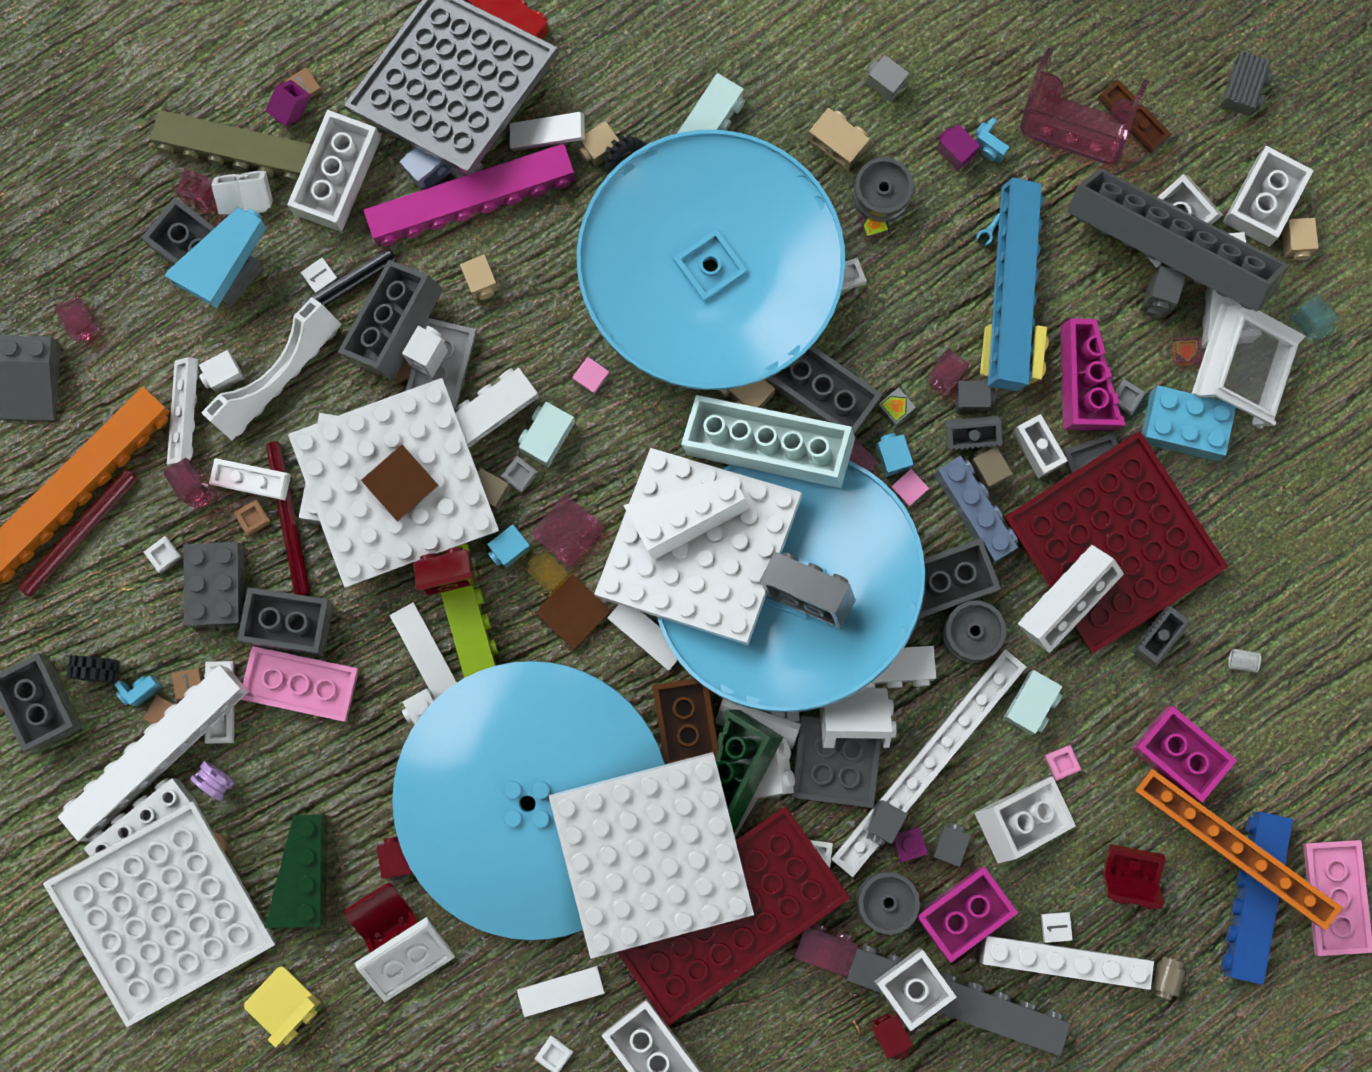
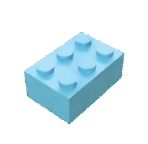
M1157 385L1150 392L1142 434L1150 446L1218 462L1226 456L1236 407L1225 401L1209 397L1199 398L1192 393Z

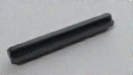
M387 249L311 297L325 307L383 271L388 260L397 262L394 253ZM309 297L308 299H306V300L303 301V303H302L303 306L307 303V301H308L311 297Z

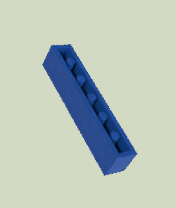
M1253 812L1246 824V832L1249 833L1248 839L1285 865L1293 819L1264 812ZM1239 871L1236 879V886L1239 887L1238 896L1234 898L1231 906V913L1234 915L1233 924L1228 927L1226 941L1229 942L1228 952L1224 953L1222 957L1221 968L1224 970V976L1264 985L1279 897L1244 871Z

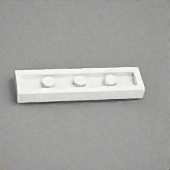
M187 357L175 360L167 465L180 466L190 464L193 455L192 434L195 429L194 408L197 403L196 381L199 377L198 359Z

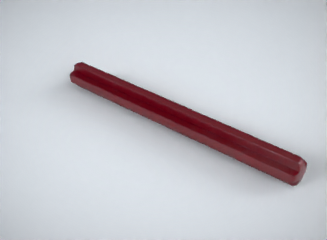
M278 441L267 443L266 451L270 470L287 473L281 444ZM288 486L286 499H276L294 593L307 596L310 594V588L290 487Z
M126 469L118 476L20 584L19 589L22 593L31 597L137 481V477L131 471Z

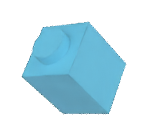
M891 433L880 438L881 441L877 443L876 450L885 477L910 470L914 464L904 434L896 436L895 433Z
M511 525L487 544L492 550L488 553L497 566L502 563L506 569L531 550L530 545L514 525Z

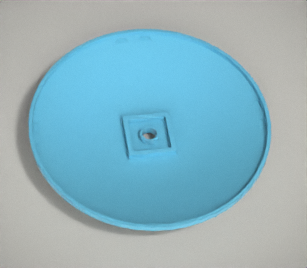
M695 130L670 135L647 144L628 156L608 174L592 197L582 220L577 245V272L583 300L592 321L609 345L626 361L646 374L673 385L701 390H724L743 387L769 378L789 367L812 347L827 327L840 298L845 272V246L842 229L829 197L814 176L795 158L769 142L750 135L724 130ZM706 260H714L718 264V268L715 271L709 272L703 268V263Z
M851 461L848 463L842 488L734 465L723 468L730 472L801 492L802 498L781 554L783 555L784 552L790 553L799 559L798 562L807 566L809 563L818 565L824 570V573L830 576L839 574L849 581L848 583L852 588L856 601L843 628L839 629L773 600L766 595L748 645L657 617L669 648L688 673L705 688L728 701L751 709L768 712L807 711L839 702L859 692L887 670L899 656L916 626L922 608L925 592L924 555L914 522L905 506L883 481L870 471Z
M524 661L496 665L476 672L448 688L431 703L412 728L402 748L393 784V817L397 837L405 859L419 883L439 905L459 920L476 929L511 939L539 940L566 936L582 931L583 928L549 795L665 765L660 747L643 717L627 699L602 680L584 671L551 662ZM528 795L535 799L536 806L534 810L526 811L521 807L520 801L523 796Z

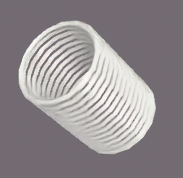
M1237 649L1231 650L1229 668L1255 673L1259 671L1261 665L1260 653L1245 650L1242 652Z

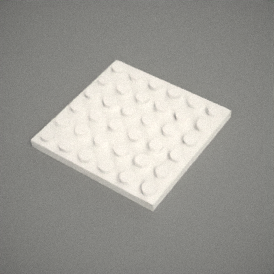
M443 378L288 434L345 588L419 561L420 556L431 553L438 554L499 531ZM403 444L439 486L397 522L361 480Z
M650 448L629 504L733 476L746 499L749 509L655 560L651 558L626 511L594 595L596 598L748 645L767 595L760 579L774 552L781 554L802 498V493Z
M713 752L549 795L591 959L754 915Z
M195 800L43 883L126 1027L276 944L269 929L264 928V920Z

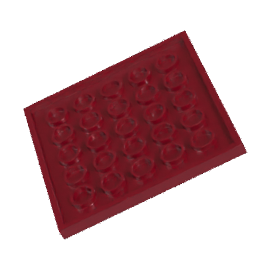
M1141 431L1136 432L1003 517L1049 590L1091 545L1112 557L1124 573L1074 627L1091 654L1099 651L1228 568L1227 563Z

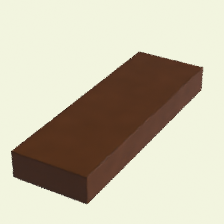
M1119 79L1114 81L1098 96L1097 99L1150 154L1172 135Z

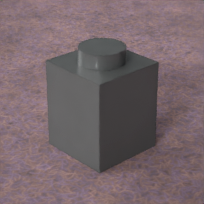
M988 381L957 382L955 386V413H987L991 405L995 404V389H991L988 386Z
M951 822L949 827L941 826L931 857L960 867L971 835L964 833L965 827Z

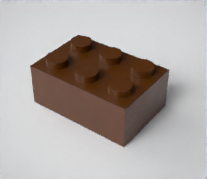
M695 678L652 685L665 764L713 752L716 760L718 744L709 689L705 688Z

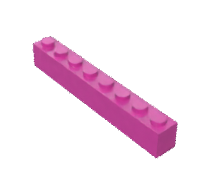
M561 144L473 173L471 176L467 175L364 209V213L376 245L390 246L395 244L398 239L404 237L414 238L421 235L422 231L431 228L432 230H438L455 220L458 222L466 221L473 214L479 212L490 213L496 210L497 206L503 204H517L522 200L521 198L530 195L538 197L545 194L546 190L555 187L557 189L565 188L575 181V176L565 145Z

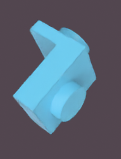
M992 117L988 124L983 122L975 132L977 136L976 142L980 145L979 150H981L985 158L990 161L995 160L1000 164L1006 156L1009 146L991 134L997 121Z

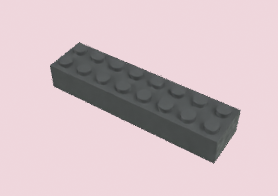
M1099 168L1077 186L1067 211L1075 216L1077 220L1098 228L1101 233L1121 240L1124 245L1144 252L1147 257L1165 263L1173 271L1182 272L1191 277L1194 282L1204 284L1216 290L1219 295L1229 297L1239 302L1242 307L1256 312L1277 292L1289 267L1288 264L1102 168Z

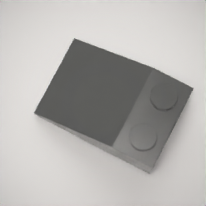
M0 335V414L2 420L56 421L61 344L53 337Z

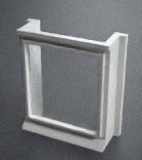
M1220 304L1192 394L1199 398L1217 397L1254 416L1252 425L1259 429H1263L1264 426H1275V416L1298 344L1306 336L1259 310L1256 312L1246 309L1241 305L1227 306Z

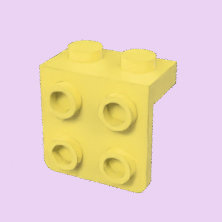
M992 324L987 325L984 331L980 373L983 377H988ZM1037 325L1032 332L1031 343L1034 345L1033 354L1030 358L1032 377L1028 385L1041 380L1046 371L1044 354L1049 344V338L1046 336L1047 327Z
M281 966L244 1003V1008L271 1034L268 1041L276 1048L283 1043L287 1046L297 1036L298 1032L295 1030L302 1023L306 1025L318 1013L315 1009L321 1002L285 967Z

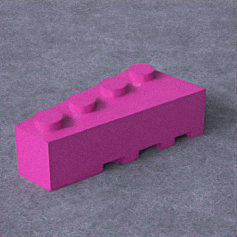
M1070 318L1060 326L1063 430L1116 431L1125 426V421L1119 411L1117 392L1114 393L1111 382L1112 374L1110 367H1107L1105 349L1097 320Z

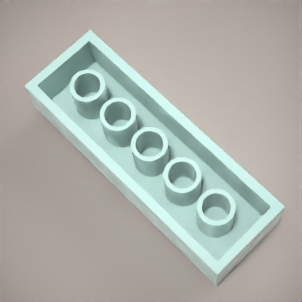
M696 395L681 445L687 456L842 488L855 436L850 426Z

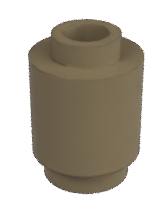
M1162 957L1161 963L1158 962L1151 986V988L1156 989V996L1172 1000L1173 995L1179 997L1185 975L1183 970L1185 963Z

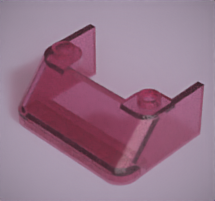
M1048 48L1036 70L1020 124L1022 133L1030 139L1104 164L1116 163L1120 159L1130 136L1149 81L1144 79L1134 101L1127 99L1119 100L1113 105L1110 114L1061 98L1063 92L1062 81L1059 77L1047 73L1054 50Z

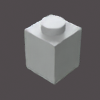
M884 55L879 62L874 60L866 72L868 74L866 84L892 102L907 83L909 72Z

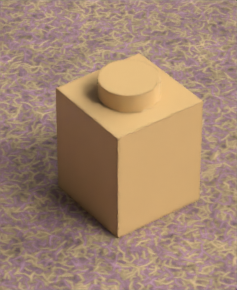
M604 121L585 134V140L580 141L581 148L579 151L586 162L591 160L593 165L597 167L605 162L603 159L604 155L609 154L606 151L607 146L612 148L614 145L611 142L613 140L618 142L619 139L607 122Z
M1315 218L1288 219L1282 230L1284 258L1293 257L1294 260H1305L1310 258L1318 249Z
M485 255L460 264L474 300L477 298L480 300L487 299L493 296L495 291L499 290Z

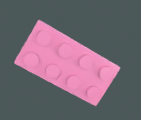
M252 646L243 685L249 692L241 700L347 722L359 669Z
M1361 840L1303 844L1307 882L1343 907L1326 931L1311 921L1315 956L1372 953V932Z

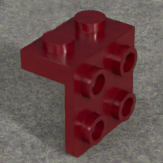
M1109 844L1102 871L1107 897L1118 904L1131 903L1148 910L1162 909L1164 900L1159 882L1166 860L1165 855Z
M391 883L384 884L344 911L345 918L365 940L369 953L419 922L416 913Z

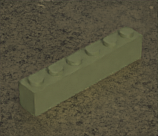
M158 110L150 138L157 147V150L165 154H173V152L182 153L188 159L198 160V157L204 158L218 166L226 163L233 165L235 169L240 171H248V169L266 171L267 177L279 175L293 183H297L312 147L311 144L162 110Z

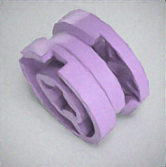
M203 761L200 765L201 770L192 775L190 779L205 793L218 801H222L224 798L223 793L227 789H231L235 782L213 764Z

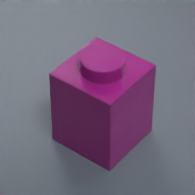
M286 81L275 86L266 112L273 116L278 123L284 126L301 120L311 95L294 81Z
M957 124L953 129L948 127L938 137L940 141L936 150L959 171L977 155L980 145Z
M920 827L897 833L892 843L898 862H904L928 854Z

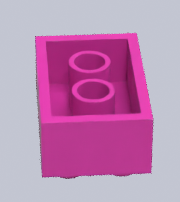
M1173 706L1164 708L1131 748L1133 752L1159 774L1199 803L1206 799L1237 761Z
M980 866L921 909L916 919L946 961L951 963L1018 914V912L987 869Z

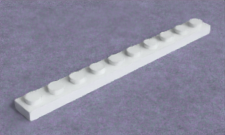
M1005 649L879 801L884 800L906 813L1024 671L1026 666ZM874 808L831 858L851 877L857 873L879 846L866 838L868 833L863 831Z

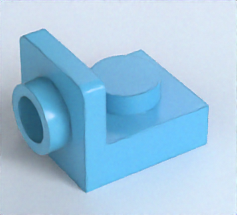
M143 676L132 685V690L125 682L118 680L114 684L119 690L116 692L118 698L125 705L129 703V705L136 707L163 687L160 681L152 676Z

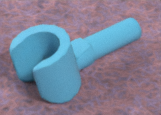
M1000 214L996 215L987 229H983L977 234L976 241L983 234L989 237L985 247L989 246L992 242V234L999 224Z

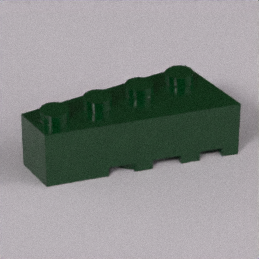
M726 709L724 715L725 724L723 732L719 735L717 743L719 748L715 761L733 833H735L784 737L741 710Z
M293 815L264 928L326 926L327 815Z

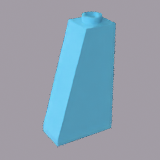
M238 207L166 272L165 277L172 284L217 309L267 228L261 220L262 216L252 209L248 208L246 212Z

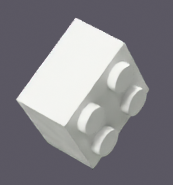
M920 948L874 981L910 1031L957 998L928 956Z

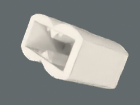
M254 171L240 175H223L215 177L211 184L218 214H226L228 217L238 207L245 211L249 208L260 214L271 208L273 199L266 171Z

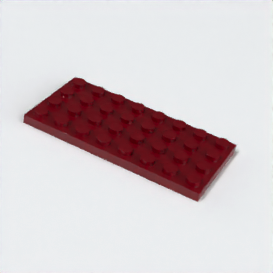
M786 805L735 840L754 915L617 952L667 1026L850 899L849 894Z

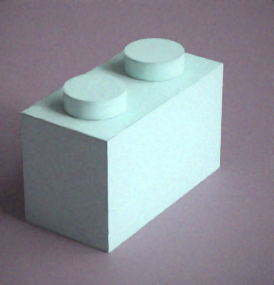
M545 402L543 407L538 406L531 419L534 421L529 430L525 429L522 432L518 443H520L519 449L523 454L549 468L574 426L575 420L573 416Z
M1035 670L1030 671L1003 719L1030 735L1036 734L1037 731L1041 733L1049 721V718L1046 717L1049 709H1055L1062 698V695L1059 693L1062 686Z

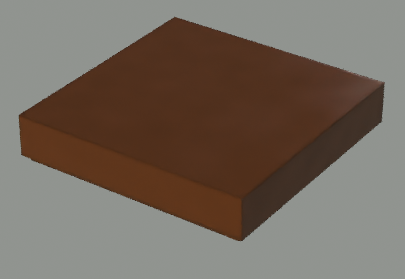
M403 444L361 480L397 522L439 486Z
M572 574L535 613L575 650L611 613V610Z

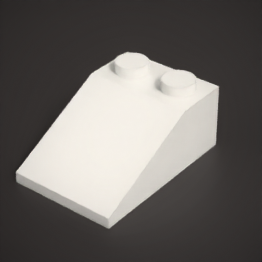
M1185 174L1158 196V198L1210 225L1223 215L1193 180ZM1147 257L1156 268L1163 264V262L1157 259Z
M1053 776L975 812L997 863L1015 860L1076 827Z

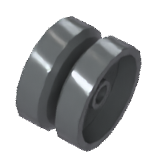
M879 157L867 162L861 167L853 189V202L858 213L864 219L868 218L875 222L890 223L900 218L905 213L913 193V179L910 171L902 162L893 158Z
M967 601L957 606L947 616L942 627V641L947 652L955 659L965 663H979L995 655L1003 646L1006 637V624L1001 613L994 606L983 601ZM972 627L977 629L976 635L978 636H973L970 633Z
M877 872L866 878L860 885L856 896L857 912L862 921L874 931L883 934H897L908 929L916 920L920 909L919 894L914 884L905 876L893 872ZM890 897V901L894 902L891 908L884 907L883 901L885 898Z

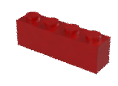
M464 0L542 40L549 33L546 16L538 10H531L527 7V3L524 0Z

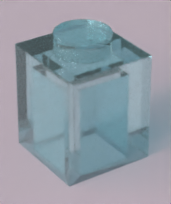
M1319 294L1290 316L1310 341L1316 336L1322 339L1334 330L1332 324L1339 319Z

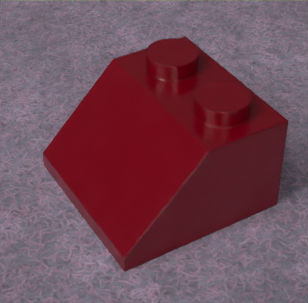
M455 547L446 550L447 554L436 557L435 553L420 556V561L414 562L417 591L422 596L427 597L477 585L470 552L467 549L463 550L462 547Z

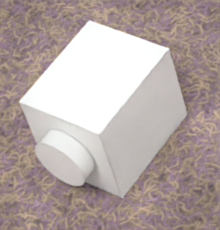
M228 350L199 365L203 372L199 376L207 389L211 387L216 393L245 379L234 356Z

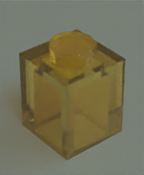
M546 551L542 555L536 554L529 561V568L526 570L550 596L570 577Z

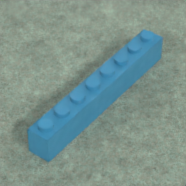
M1013 177L1001 188L988 386L1019 391L1029 384L1032 377L1030 358L1033 354L1034 345L1031 343L1035 328L1033 308L1037 301L1035 282L1037 281L1039 270L1036 268V262L1040 252L1038 233L1042 226V220L1039 216L1040 208L1043 204V194H1041L1042 184Z

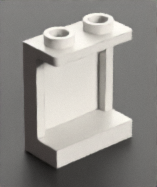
M863 688L839 702L819 708L823 748H834L836 738L882 739L883 748H889L891 738L896 737V722L891 721L894 707L893 700L888 699L887 688Z

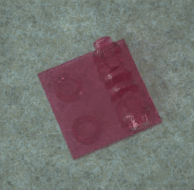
M564 494L530 534L571 568L603 532L605 527L592 514L586 512L568 495Z

